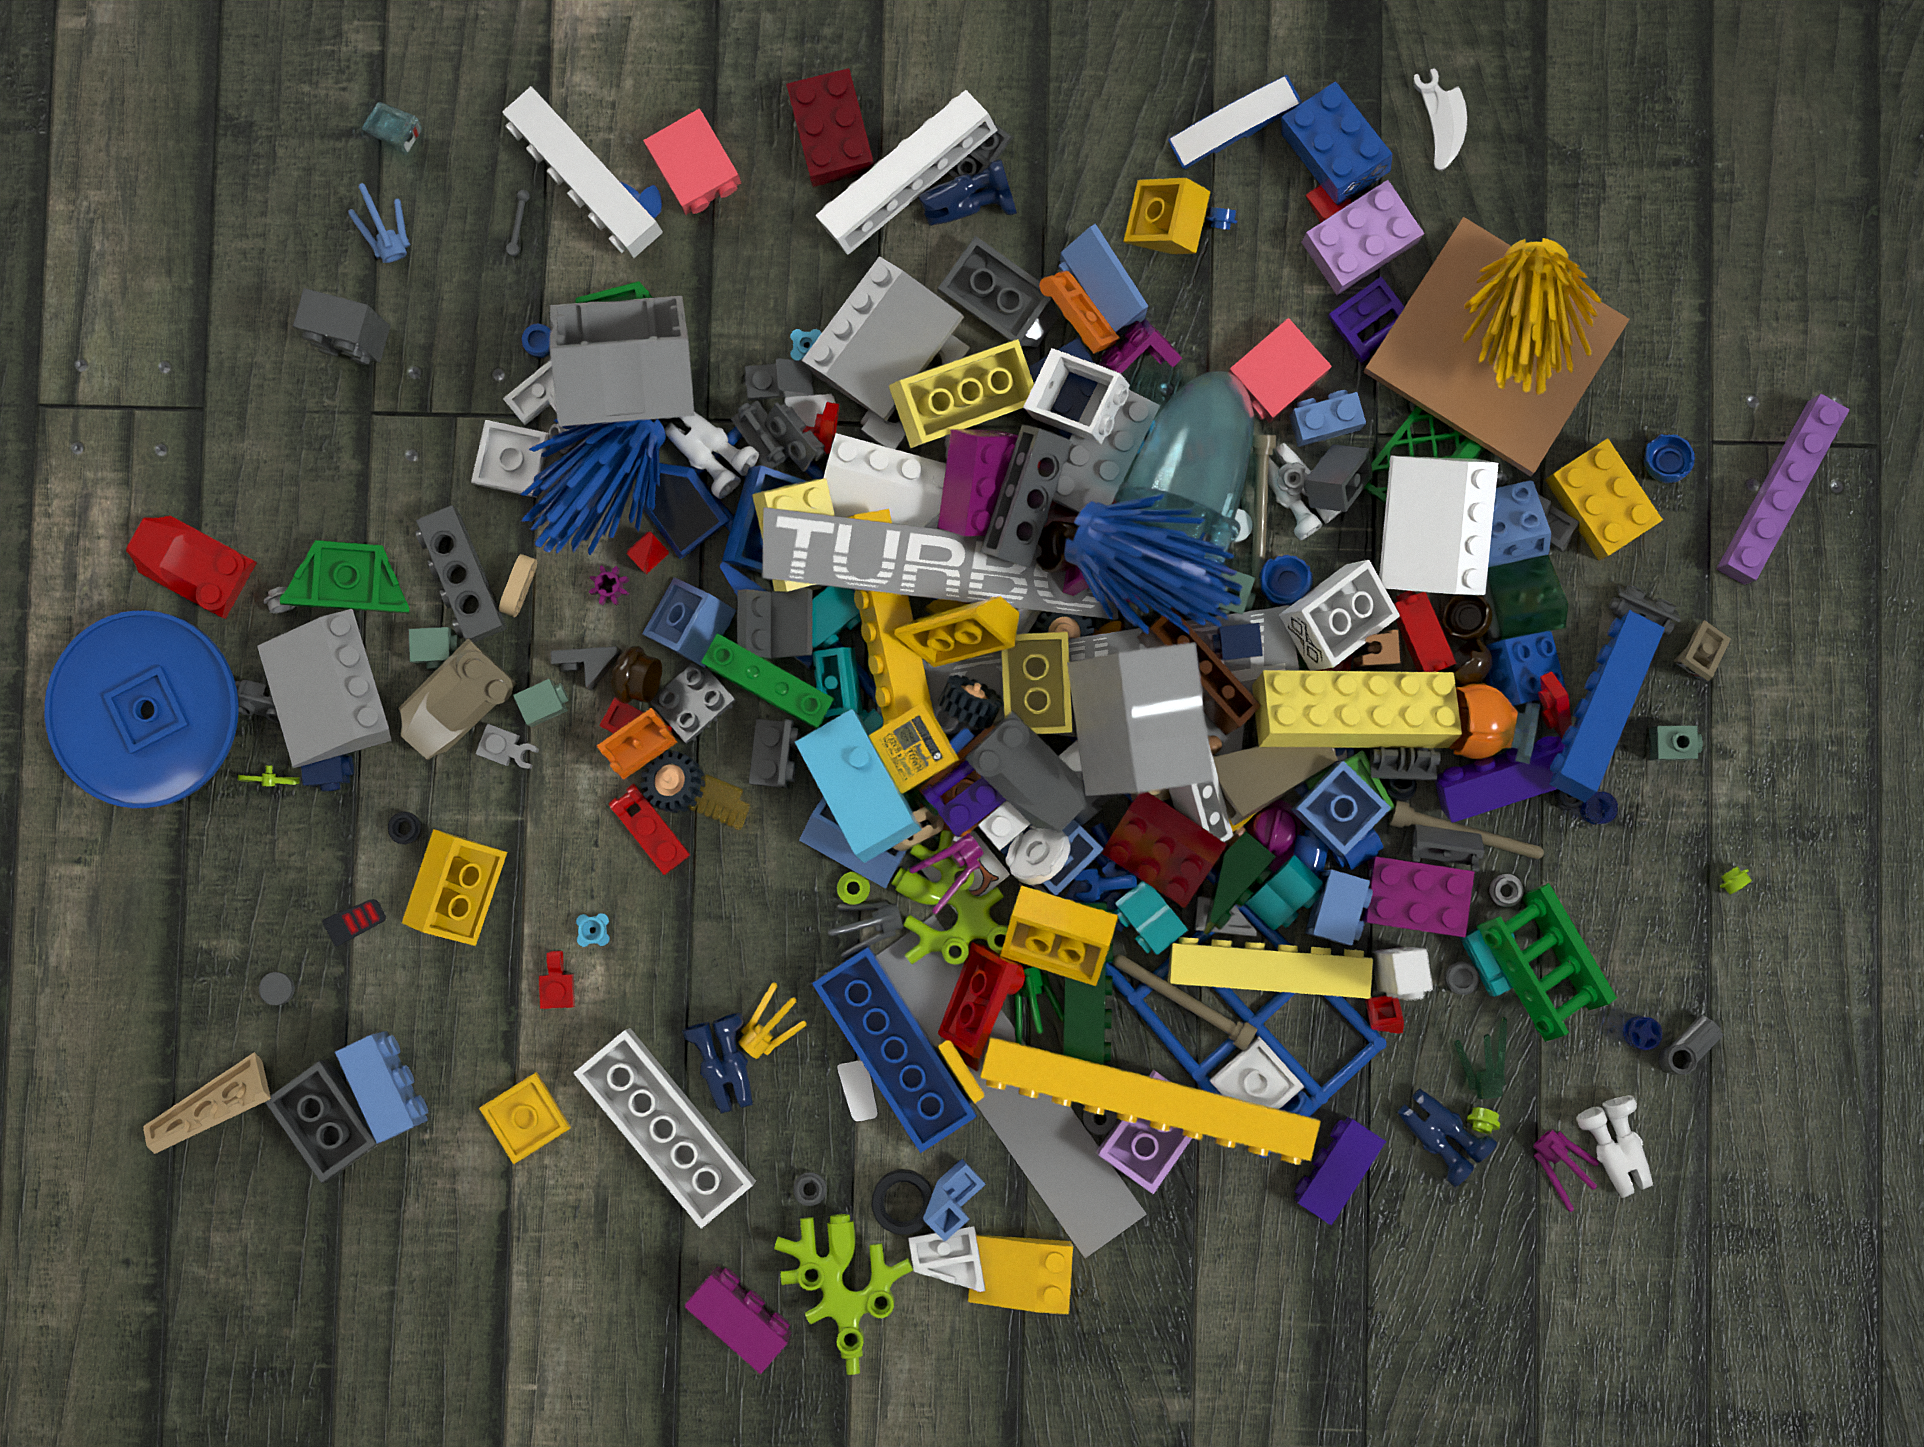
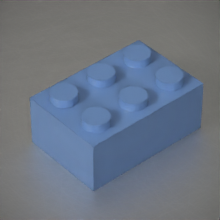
M387 1031L371 1034L335 1052L377 1144L428 1121L425 1115L428 1113L427 1105L421 1095L416 1096L411 1085L414 1083V1077L409 1067L402 1065L397 1055L401 1052L399 1044L393 1035H388Z

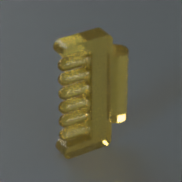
M706 775L704 779L705 787H700L703 795L697 812L702 814L708 800H710L705 811L706 817L711 816L717 803L712 818L717 820L724 806L720 822L725 823L730 810H732L727 822L728 826H733L736 820L735 829H742L751 808L749 803L740 800L744 789ZM697 796L695 798L697 804L694 807L690 805V810L694 811L696 809L700 797Z

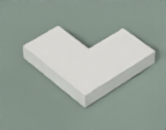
M551 360L503 398L524 425L528 424L550 405L557 412Z

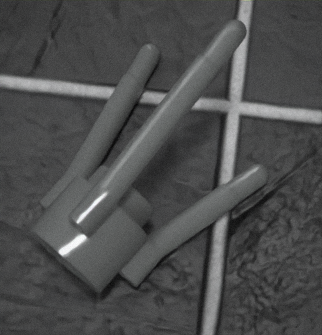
M887 900L856 905L839 904L837 909L840 911H878L872 912V919L830 929L828 935L843 934L874 925L876 931L883 930L844 951L841 957L845 959L885 938L895 936V930L903 928L897 903L888 905Z

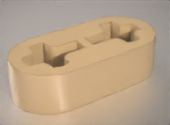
M523 554L518 556L503 592L499 612L512 617L518 615L534 577L537 559Z
M927 806L913 812L919 825L923 820H929L931 825L924 828L921 827V831L892 848L898 851L908 850L931 839L942 831L944 820L934 807Z

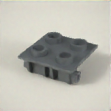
M693 662L650 702L687 744L691 740L695 741V737L706 726L710 728V723L713 720L717 722V717L728 708L731 709L733 707L731 704L736 699L706 666L704 668Z
M1383 746L1369 748L1371 778L1437 780L1436 765L1440 764V752H1435V748H1384Z

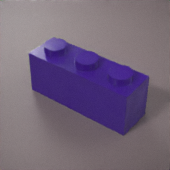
M1347 1117L1345 1122L1343 1120L1338 1121L1330 1134L1333 1140L1328 1148L1322 1147L1312 1161L1315 1167L1309 1177L1304 1175L1294 1189V1192L1297 1194L1294 1200L1331 1226L1386 1143L1385 1140L1350 1117Z

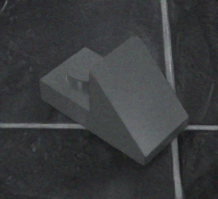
M779 358L776 359V364L745 366L749 401L813 395L811 370L802 361Z
M617 646L555 650L551 651V664L560 667L561 672L580 671V665H584L586 688L592 690L614 665L617 658L621 655V649Z

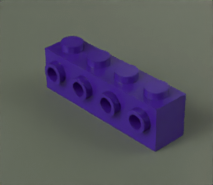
M1559 736L1543 737L1537 743L1528 746L1512 747L1506 753L1477 759L1474 763L1462 767L1447 768L1443 773L1438 774L1437 780H1435L1441 810L1450 822L1453 823L1556 790L1557 788L1549 785L1553 772L1550 771V766L1556 755L1563 752L1565 745L1561 743L1562 739Z

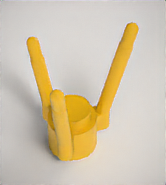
M775 982L770 985L749 1023L741 1030L744 1035L738 1041L740 1046L755 1059H758L763 1053L768 1056L775 1047L796 1034L807 1024L806 1021H801L770 1042L773 1038L770 1031L796 1003V999L791 998L764 1027L760 1024L755 1027L777 988V983Z

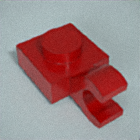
M550 951L547 953L549 974L539 975L540 1009L575 1007L574 973L564 974L563 951Z

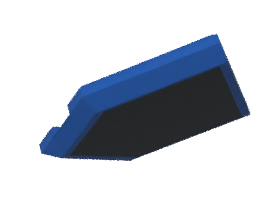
M659 463L660 487L656 484L655 508L652 510L649 506V472L643 509L679 559H682L731 520L694 468Z

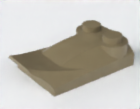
M468 638L399 707L402 719L400 736L427 760L447 752L496 704L508 700L512 694L513 687L517 683Z

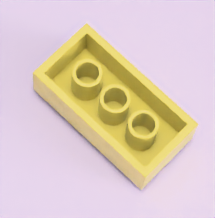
M1019 339L899 380L888 386L910 448L949 435L951 434V429H965L1023 408L1034 386V382Z

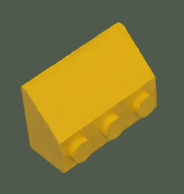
M1001 596L991 597L987 600L965 604L961 607L920 617L896 628L894 635L931 666L937 667L1014 647L1020 613Z
M433 829L402 924L423 933L476 946L507 852Z
M1021 886L1010 919L1001 957L1096 986L1118 915L1082 905L1069 899L1050 895L1037 889Z

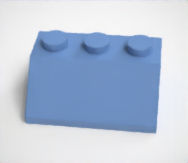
M1097 225L1090 226L1061 252V264L1058 267L1060 272L1069 271L1116 334L1121 336L1133 323L1137 321L1141 323L1145 319L1148 304Z
M824 796L811 814L799 841L884 888L887 887L907 850L898 851L891 847L863 863L852 851Z

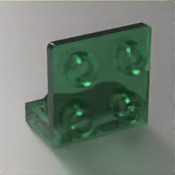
M1548 555L1488 568L1487 577L1489 585L1500 610L1499 629L1501 640L1566 628L1569 603Z

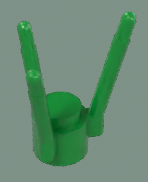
M1036 967L1024 969V984L1014 994L1016 1043L1022 1044V994L1023 998H1029L1033 1021L1038 1034L1043 1032L1036 995L1043 993L1041 987L1044 988L1060 1021L1064 1022V1013L1050 986L1048 975H1041V970Z

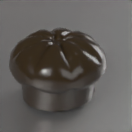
M632 646L621 653L616 660V666L612 670L611 688L616 699L624 704L630 703L633 699L645 703L650 702L655 697L661 683V660L647 656L644 649L639 646Z

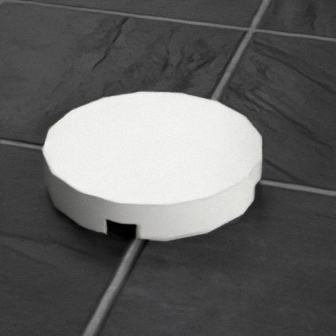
M1031 825L1029 826L1031 830L1025 834L1021 832L1015 837L1009 847L1006 858L1010 872L1020 882L1028 885L1041 884L1055 876L1064 866L1070 851L1069 838L1062 830L1057 833L1047 829H1036Z

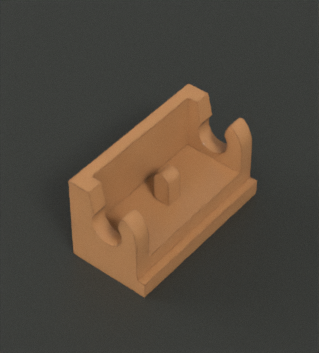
M1390 630L1366 637L1364 641L1366 642L1365 644L1370 645L1367 647V651L1371 652V654L1353 658V667L1385 666L1400 663L1398 630Z

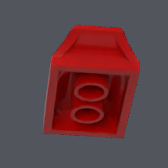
M171 515L158 518H143L126 547V552L132 558L140 574L224 619L228 616L257 564L256 561Z
M972 942L937 1034L951 1041L965 1065L978 1072L986 1045L1007 994H1015L1023 986L1025 974L1022 965L1017 961L1001 957V953H996L991 948Z

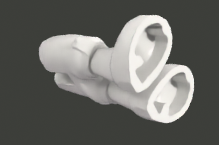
M695 412L694 416L680 417L688 428L691 427V431L687 435L685 431L677 428L670 422L664 429L666 435L689 459L691 466L701 470L706 469L714 479L711 491L719 499L730 494L740 484L741 479L719 463L712 452L714 451L723 456L742 476L747 475L749 467L754 466L758 460L759 453L753 447L747 446L741 450L735 448L728 443V437L723 428H716Z
M1284 442L1274 449L1283 465L1300 463L1305 467L1307 474L1312 472ZM1269 457L1268 484L1276 494V502L1292 510L1297 522L1294 533L1301 541L1319 530L1323 524L1301 500L1300 494L1289 495L1287 491L1280 490L1277 485L1279 467ZM1292 475L1290 481L1294 482L1296 477ZM1303 488L1302 493L1308 497V494L1305 493V490ZM1316 508L1325 524L1341 513V511Z
M1622 1096L1602 1103L1603 1108L1591 1107L1576 1117L1579 1127L1583 1130H1589L1598 1142L1596 1147L1597 1160L1604 1165L1621 1198L1634 1194L1633 1184L1628 1174L1630 1171L1641 1190L1653 1186L1649 1166L1642 1148L1643 1141L1638 1134L1630 1130L1628 1115L1637 1108L1634 1096ZM1607 1117L1616 1132L1617 1143L1611 1139L1607 1129Z

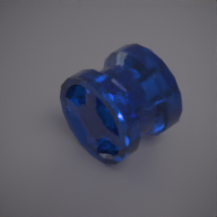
M1598 791L1580 807L1582 818L1592 825L1609 823L1618 813L1616 798L1605 791Z
M1635 1016L1630 1018L1624 1025V1039L1633 1048L1642 1050L1654 1049L1662 1040V1028L1653 1018Z

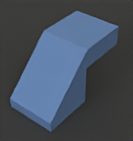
M963 1159L957 1162L937 1181L923 1218L944 1242L970 1220L961 1206L986 1185L982 1178Z

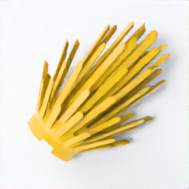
M1543 238L1542 242L1526 243V239H1523L1513 244L1503 258L1483 267L1479 271L1485 274L1476 283H1483L1495 274L1497 275L1465 303L1464 309L1471 307L1469 314L1474 313L1494 292L1464 335V343L1470 339L1500 297L1491 323L1481 340L1483 348L1479 356V363H1481L1485 359L1490 343L1494 339L1488 363L1492 366L1497 354L1493 371L1497 373L1496 382L1500 389L1505 388L1506 381L1512 374L1514 376L1513 380L1516 383L1523 381V392L1530 391L1535 354L1537 356L1536 394L1539 395L1545 392L1546 379L1552 376L1551 367L1553 370L1556 369V373H1559L1562 369L1560 338L1566 357L1567 369L1572 373L1573 362L1570 345L1573 346L1568 314L1586 355H1591V348L1572 306L1569 294L1586 323L1593 327V321L1588 312L1595 317H1598V315L1582 293V290L1595 302L1601 303V299L1581 279L1588 277L1578 268L1580 266L1569 260L1566 250L1550 239Z

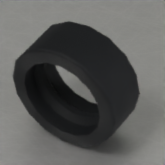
M898 1169L887 1173L878 1181L872 1194V1211L876 1221L885 1230L894 1234L908 1235L919 1231L927 1224L923 1218L933 1194L932 1187L923 1175L913 1170ZM899 1182H908L916 1186L923 1198V1206L920 1213L909 1221H897L891 1218L884 1207L886 1191L892 1185Z

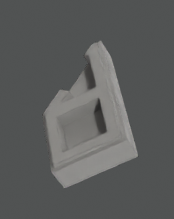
M1197 897L1195 931H1204L1211 898ZM1236 905L1229 912L1233 916L1221 930L1215 927L1211 931L1245 936L1257 935L1256 929L1251 926Z

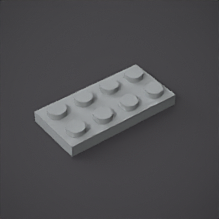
M1098 382L1078 423L1090 427L1109 386ZM1129 390L1126 402L1119 407L1114 417V427L1111 433L1105 436L1102 444L1072 434L1069 439L1072 440L1069 447V456L1063 465L1058 480V489L1052 501L1078 514L1091 501L1111 505L1161 405Z

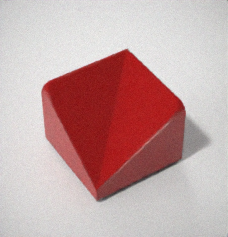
M648 531L627 550L626 554L647 575L669 552L654 534Z

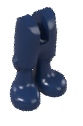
M1001 159L993 161L987 169L972 177L971 175H960L919 195L921 206L925 210L924 215L927 224L930 226L971 216L980 210V206L997 204L1009 216L1017 213ZM987 187V188L982 189V190H980V191H978V192L975 191V190H977V189H979V188Z
M741 1013L726 1015L712 1022L722 1048L723 1061H720L716 1055L710 1022L698 1023L682 1030L685 1040L695 1044L702 1055L703 1061L700 1065V1075L705 1078L720 1114L732 1111L730 1094L727 1089L729 1084H733L734 1093L740 1108L753 1105L750 1081L746 1068L748 1060L741 1051L737 1050L735 1042L736 1031L742 1027L744 1022Z
M1419 1088L1412 1097L1419 1103L1418 1105L1423 1111L1426 1110L1430 1116L1425 1121H1422L1419 1118L1420 1115L1414 1110L1412 1111L1406 1104L1397 1111V1114L1422 1142L1424 1150L1433 1154L1439 1153L1448 1167V1182L1457 1187L1471 1174L1474 1165L1460 1155L1448 1143L1445 1136L1453 1138L1460 1144L1476 1163L1483 1161L1498 1143L1491 1136L1476 1137L1462 1128L1463 1122L1458 1113H1452L1438 1100Z

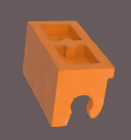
M650 708L596 746L609 760L611 768L624 780L678 742L662 717Z

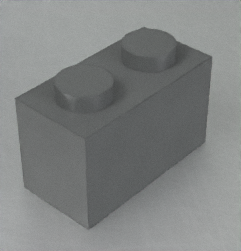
M1333 444L1305 479L1304 490L1308 494L1309 506L1311 508L1346 512L1373 477L1369 448Z

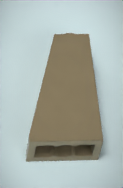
M1258 746L1213 757L1228 818L1233 825H1236L1328 770L1338 761L1335 748Z

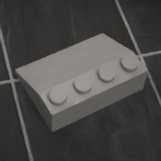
M879 256L804 356L802 362L817 378L887 421L896 409L888 385L922 373L964 316L906 272Z
M353 609L319 617L257 646L293 768L391 741L387 720Z

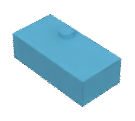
M851 709L795 741V744L857 858L865 863L922 829L869 738L870 733L862 718Z

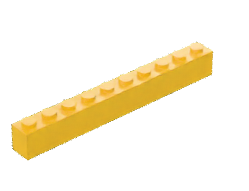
M994 1037L989 1039L980 1075L981 1078L987 1079L986 1086L1001 1090H1005L1006 1084L1019 1087L1018 1094L1032 1098H1038L1039 1093L1051 1095V1102L1071 1107V1103L1074 1101L1085 1104L1084 1110L1100 1115L1104 1114L1105 1109L1118 1112L1117 1119L1136 1123L1137 1117L1150 1120L1149 1127L1169 1132L1170 1126L1183 1129L1182 1135L1199 1140H1202L1203 1134L1216 1137L1215 1143L1222 1146L1235 1148L1236 1142L1249 1145L1248 1152L1262 1156H1268L1269 1151L1282 1154L1280 1160L1298 1165L1301 1164L1302 1159L1311 1161L1320 1121L1315 1118Z

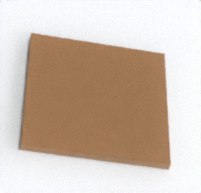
M1463 217L1363 372L1522 472L1532 476L1630 319L1603 302H1595L1582 290V293L1598 315V317H1595L1588 312L1593 321V327L1586 323L1569 294L1572 306L1591 348V355H1586L1568 314L1573 346L1570 345L1573 362L1572 373L1567 369L1566 357L1560 338L1562 369L1559 373H1556V369L1553 370L1551 367L1552 376L1546 379L1545 392L1539 395L1536 394L1537 356L1535 354L1530 391L1523 392V381L1516 383L1513 380L1514 376L1512 374L1506 381L1505 388L1500 389L1496 382L1497 373L1493 371L1497 354L1493 365L1490 366L1488 363L1494 339L1490 343L1485 359L1479 363V356L1483 348L1481 340L1491 323L1500 297L1466 343L1463 342L1464 335L1494 292L1474 313L1469 314L1471 307L1464 309V306L1468 300L1497 275L1495 274L1483 283H1476L1485 274L1479 271L1483 267L1503 258L1511 246Z

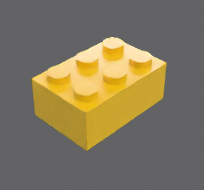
M1608 438L1545 479V482L1566 513L1579 521L1578 531L1599 561L1616 552L1663 520Z

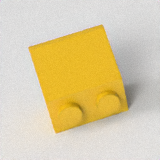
M1188 178L1138 180L1123 242L1169 254H1196L1211 191Z

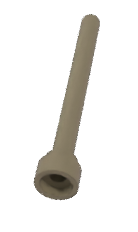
M1250 435V448H1253V455H1256L1252 577H1255L1252 590L1255 592H1261L1259 574L1262 566L1265 564L1269 455H1272L1273 448H1276V435Z
M1394 800L1393 805L1395 808L1390 810L1388 825L1403 828V826L1409 827L1411 824L1478 833L1482 835L1484 845L1534 859H1540L1544 855V851L1540 846L1415 812L1413 807H1409L1407 802Z
M1121 954L1113 957L1114 966L1229 1034V1039L1234 1041L1233 1045L1245 1051L1258 1029L1248 1022L1244 1024L1240 1021L1237 1023L1233 1022Z

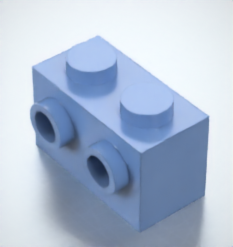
M1341 390L1329 394V400L1317 403L1316 399L1312 398L1297 403V408L1289 416L1297 446L1300 447L1361 430L1366 421L1358 393L1348 394L1347 390Z

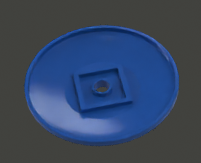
M121 612L103 618L87 627L68 644L53 668L46 690L44 713L46 731L51 748L59 764L66 774L84 791L97 799L120 807H160L177 802L196 792L212 778L223 764L232 746L237 729V688L229 664L222 652L205 633L194 625L176 616L161 612ZM146 701H150L154 705V714L149 719H145L141 714V707Z

